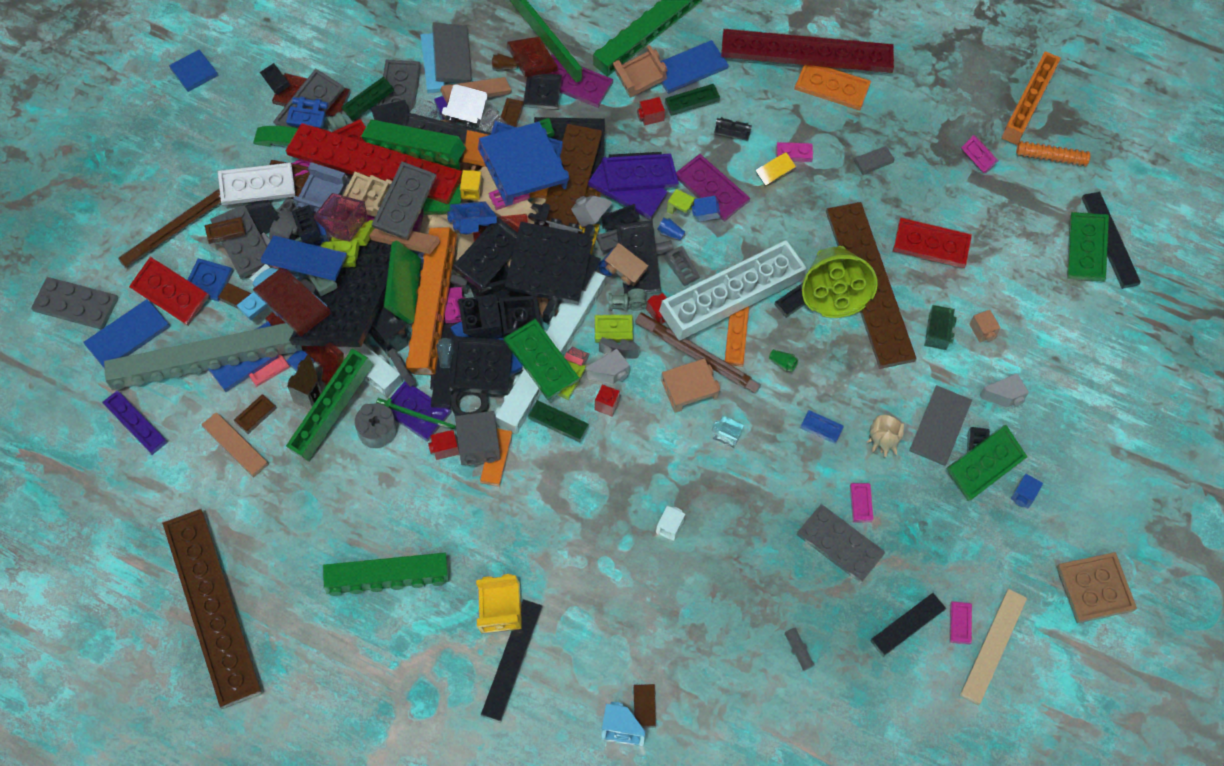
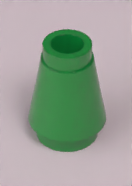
M774 349L769 355V360L786 372H793L799 360L794 354Z

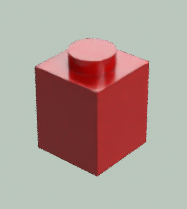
M660 97L640 101L637 115L639 120L642 119L644 126L664 121L665 109Z
M664 293L651 296L647 301L646 308L651 317L661 324L666 322L659 312L662 301L667 299Z
M602 384L595 399V411L613 417L620 400V391Z
M453 430L430 435L432 442L428 443L430 454H435L436 460L459 455Z

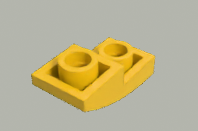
M787 152L757 169L756 172L767 186L796 168Z

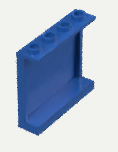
M540 122L479 138L478 150L506 206L513 204L514 197L559 184L562 185L563 189H566L569 174L567 170H564L561 158L556 155L554 145L549 141L546 129L542 128Z

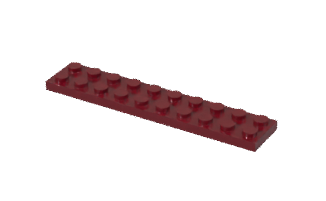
M723 29L721 57L886 73H893L894 44Z

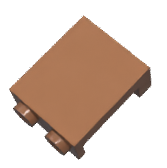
M650 45L647 46L648 51L622 65L619 60L613 63L615 73L630 98L667 79V67L664 62L659 61L660 56L657 50H653Z
M705 358L662 372L661 382L674 413L682 411V406L711 396L713 399L718 398L720 386L717 380L714 381L712 367L710 364L707 365Z

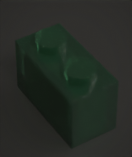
M932 305L928 315L924 346L947 350L949 344H953L955 333H952V328H955L957 317L954 316L955 309Z

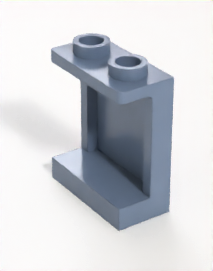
M311 162L308 167L310 175L299 197L294 196L293 201L297 209L309 205L312 213L316 216L322 215V217L331 218L348 183L345 173Z

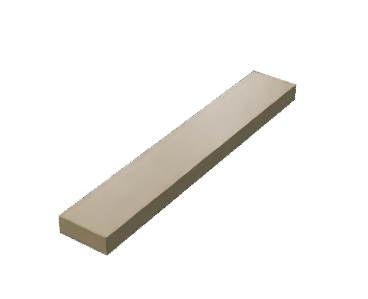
M1010 589L1006 591L960 693L961 697L977 705L981 704L1027 600L1026 597Z

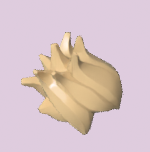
M890 415L877 416L870 426L871 438L867 441V443L874 442L872 452L881 445L880 452L883 453L884 451V457L887 456L890 448L897 455V445L904 434V423Z

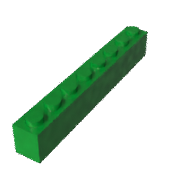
M702 0L658 1L649 11H645L640 18L634 20L625 30H621L616 37L610 39L601 49H597L593 54V65L607 77L615 72L613 66L615 61L619 60L621 65L626 63L701 3Z

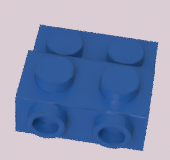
M486 201L450 204V211L447 213L448 222H453V229L458 230L462 234L478 232L479 225L488 226L497 223V216Z

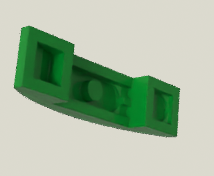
M286 126L257 127L253 144L271 147L272 144L288 146L298 128Z

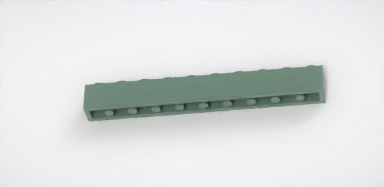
M284 323L104 361L105 380L111 390H120L128 386H139L143 383L158 382L171 377L177 378L190 373L196 374L209 368L214 370L224 365H238L240 362L257 361L260 358L276 357L285 353L291 354L302 350V346L291 344L289 339L294 329L289 324Z

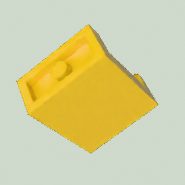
M504 574L502 577L493 578L486 576L476 580L479 593L477 628L481 634L522 629L520 582L517 576Z

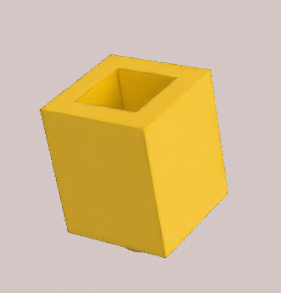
M463 170L460 185L462 199L480 200L483 182L480 171Z

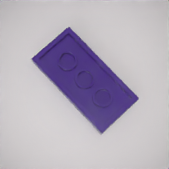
M671 154L602 158V166L609 192L678 187L679 185Z
M602 162L588 182L590 187L624 206L635 204L636 212L651 220L668 192L663 188L609 192Z

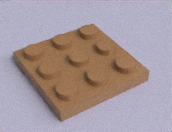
M1116 552L1058 564L1057 569L1077 623L1133 612L1137 609Z

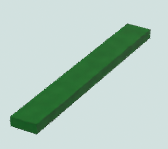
M510 0L576 83L581 81L582 67L527 0Z

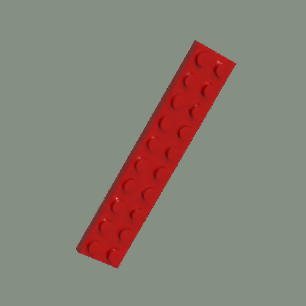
M301 123L285 150L287 155L351 175L354 172L367 177L372 175L384 181L387 179L393 181L401 162L408 163L437 175L428 198L445 204H449L462 179L463 173L457 169L414 158L407 154Z

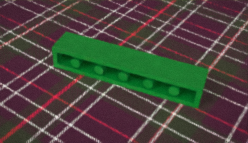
M372 119L361 135L362 139L367 143L407 154L414 158L438 161L446 165H457L466 148L459 136Z
M353 348L350 350L287 443L286 447L306 461L310 460L374 365L368 357Z
M446 552L323 564L324 590L326 594L331 596H339L346 592L359 594L366 590L380 592L386 588L400 590L405 586L420 588L425 584L440 586L445 582H449Z

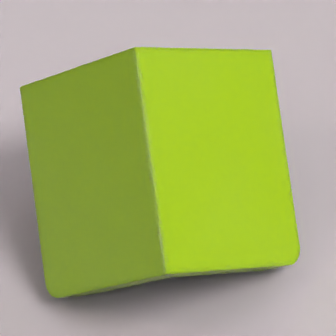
M676 189L667 202V212L673 215L676 209H679L686 213L689 209L692 210L695 198Z

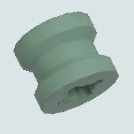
M340 112L336 113L333 117L329 116L326 118L332 132L346 126V122Z
M643 289L630 290L628 292V299L630 300L628 308L634 311L645 309L647 307L645 300L646 291Z

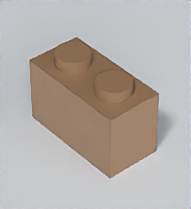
M620 243L616 245L605 259V268L610 273H617L621 276L620 280L628 286L630 284L635 286L648 269L646 263Z

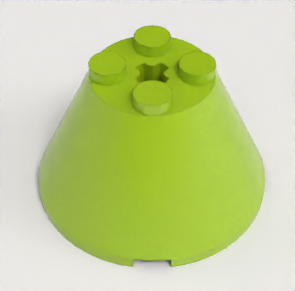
M844 246L829 247L817 252L814 262L804 277L802 296L810 310L821 313L824 317H847L866 307L865 304L874 298L878 285L877 277L869 263L847 251Z

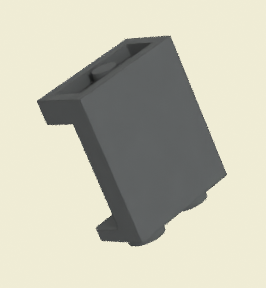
M494 411L455 416L461 465H474L483 462L491 463L500 460Z

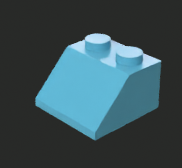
M619 702L606 704L601 739L643 746L645 731L628 707H624Z

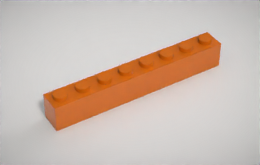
M450 227L429 228L428 235L439 237L440 243L430 254L424 253L423 255L424 264L420 274L421 282L418 287V300L415 308L414 323H412L409 354L406 359V368L414 375H435L457 241V234Z

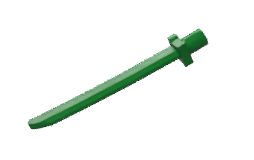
M378 397L376 403L385 405L388 408L446 428L455 429L456 425L392 404V399L390 398L384 400Z

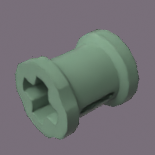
M609 293V310H612V308H624V310H627L628 293L624 295H612V293Z

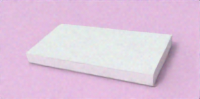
M291 163L218 171L222 205L295 196Z

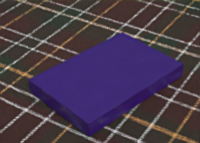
M405 381L390 397L392 404L444 422L451 414V410L448 408L431 407V397L413 385L410 387ZM391 409L394 420L427 442L431 439L430 435L435 434L440 428V425Z

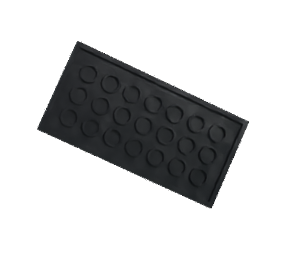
M370 238L366 246H359L358 257L355 262L356 267L341 268L335 281L338 288L323 296H320L315 289L313 294L327 305L328 310L300 333L294 329L289 339L291 344L300 346L362 347L385 298L391 245L373 241Z

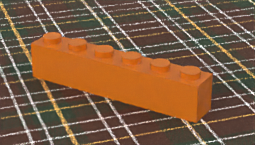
M1046 51L1044 52L1001 139L1018 145L1059 64L1060 57Z

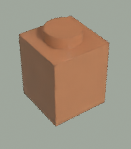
M991 310L973 315L969 324L979 342L994 340L1000 330V326Z

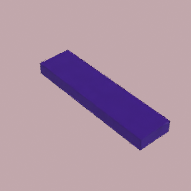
M118 390L102 402L151 455L168 443Z

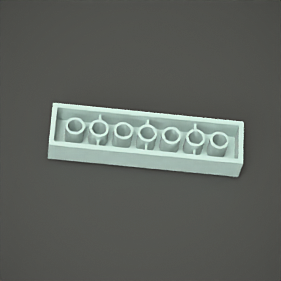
M785 240L663 300L659 312L680 341L802 280L807 268Z

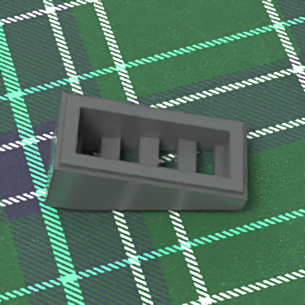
M683 246L666 253L664 256L665 260L684 286L700 278ZM677 256H679L680 259H678V260L675 261L674 258L677 257ZM682 261L684 262L683 265L678 266V263ZM686 267L689 269V270H687V271H685V272H683V273H682V271H681L682 269H684V268H686ZM692 273L693 276L687 279L684 277L685 275Z

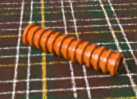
M1022 140L1018 142L1016 150L1017 156H1028V158H1039V160L1044 158L1045 161L1050 159L1051 162L1055 160L1057 163L1061 161V163L1066 162L1067 164L1072 163V165L1077 164L1078 166L1083 165L1086 167L1090 161L1089 151L1084 152V150L1079 151L1078 149L1073 151L1072 148L1068 150L1066 147L1062 149L1060 146L1056 148V146H1045V144H1034V142L1029 144L1028 141L1023 143Z

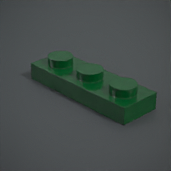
M383 76L341 108L353 121L395 90Z
M714 83L665 98V104L671 116L720 101V95Z
M538 400L528 415V419L579 443L589 428L588 423Z

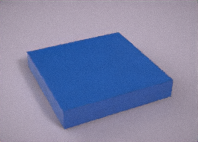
M200 49L169 65L171 71L187 92L218 76L216 70Z
M198 258L187 280L210 295L208 299L219 302L218 296L229 282L233 268Z

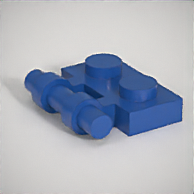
M300 96V98L293 97L292 104H296L297 107L290 106L286 120L287 125L299 127L301 123L323 129L326 113L320 110L321 108L328 109L329 103L322 101V99L310 100L303 96ZM306 106L313 107V110H312V109H305V107H306Z

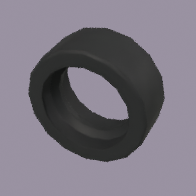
M454 391L451 397V407L454 416L487 412L488 399L486 393ZM466 395H475L480 398L481 406L476 411L464 412L458 406L459 400Z

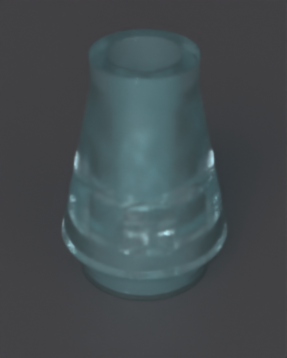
M442 338L436 344L439 367L450 368L454 352L453 340Z

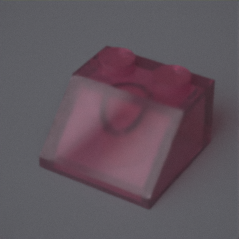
M331 193L314 215V219L333 237L350 242L368 219L365 201Z

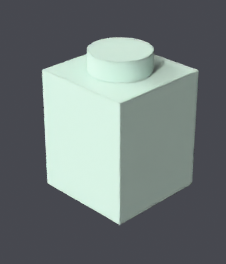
M667 506L657 525L656 533L674 541L684 522L685 513L677 507L671 508Z

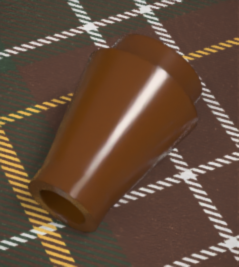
M499 53L497 55L493 54L492 68L496 69V71L516 69L517 58Z

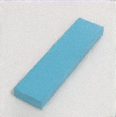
M433 33L420 34L427 93L441 92L440 89L441 86H444V82L436 81Z

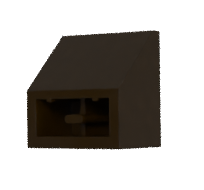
M307 355L298 364L295 375L289 378L287 387L293 402L309 410L321 395L322 390L311 356Z

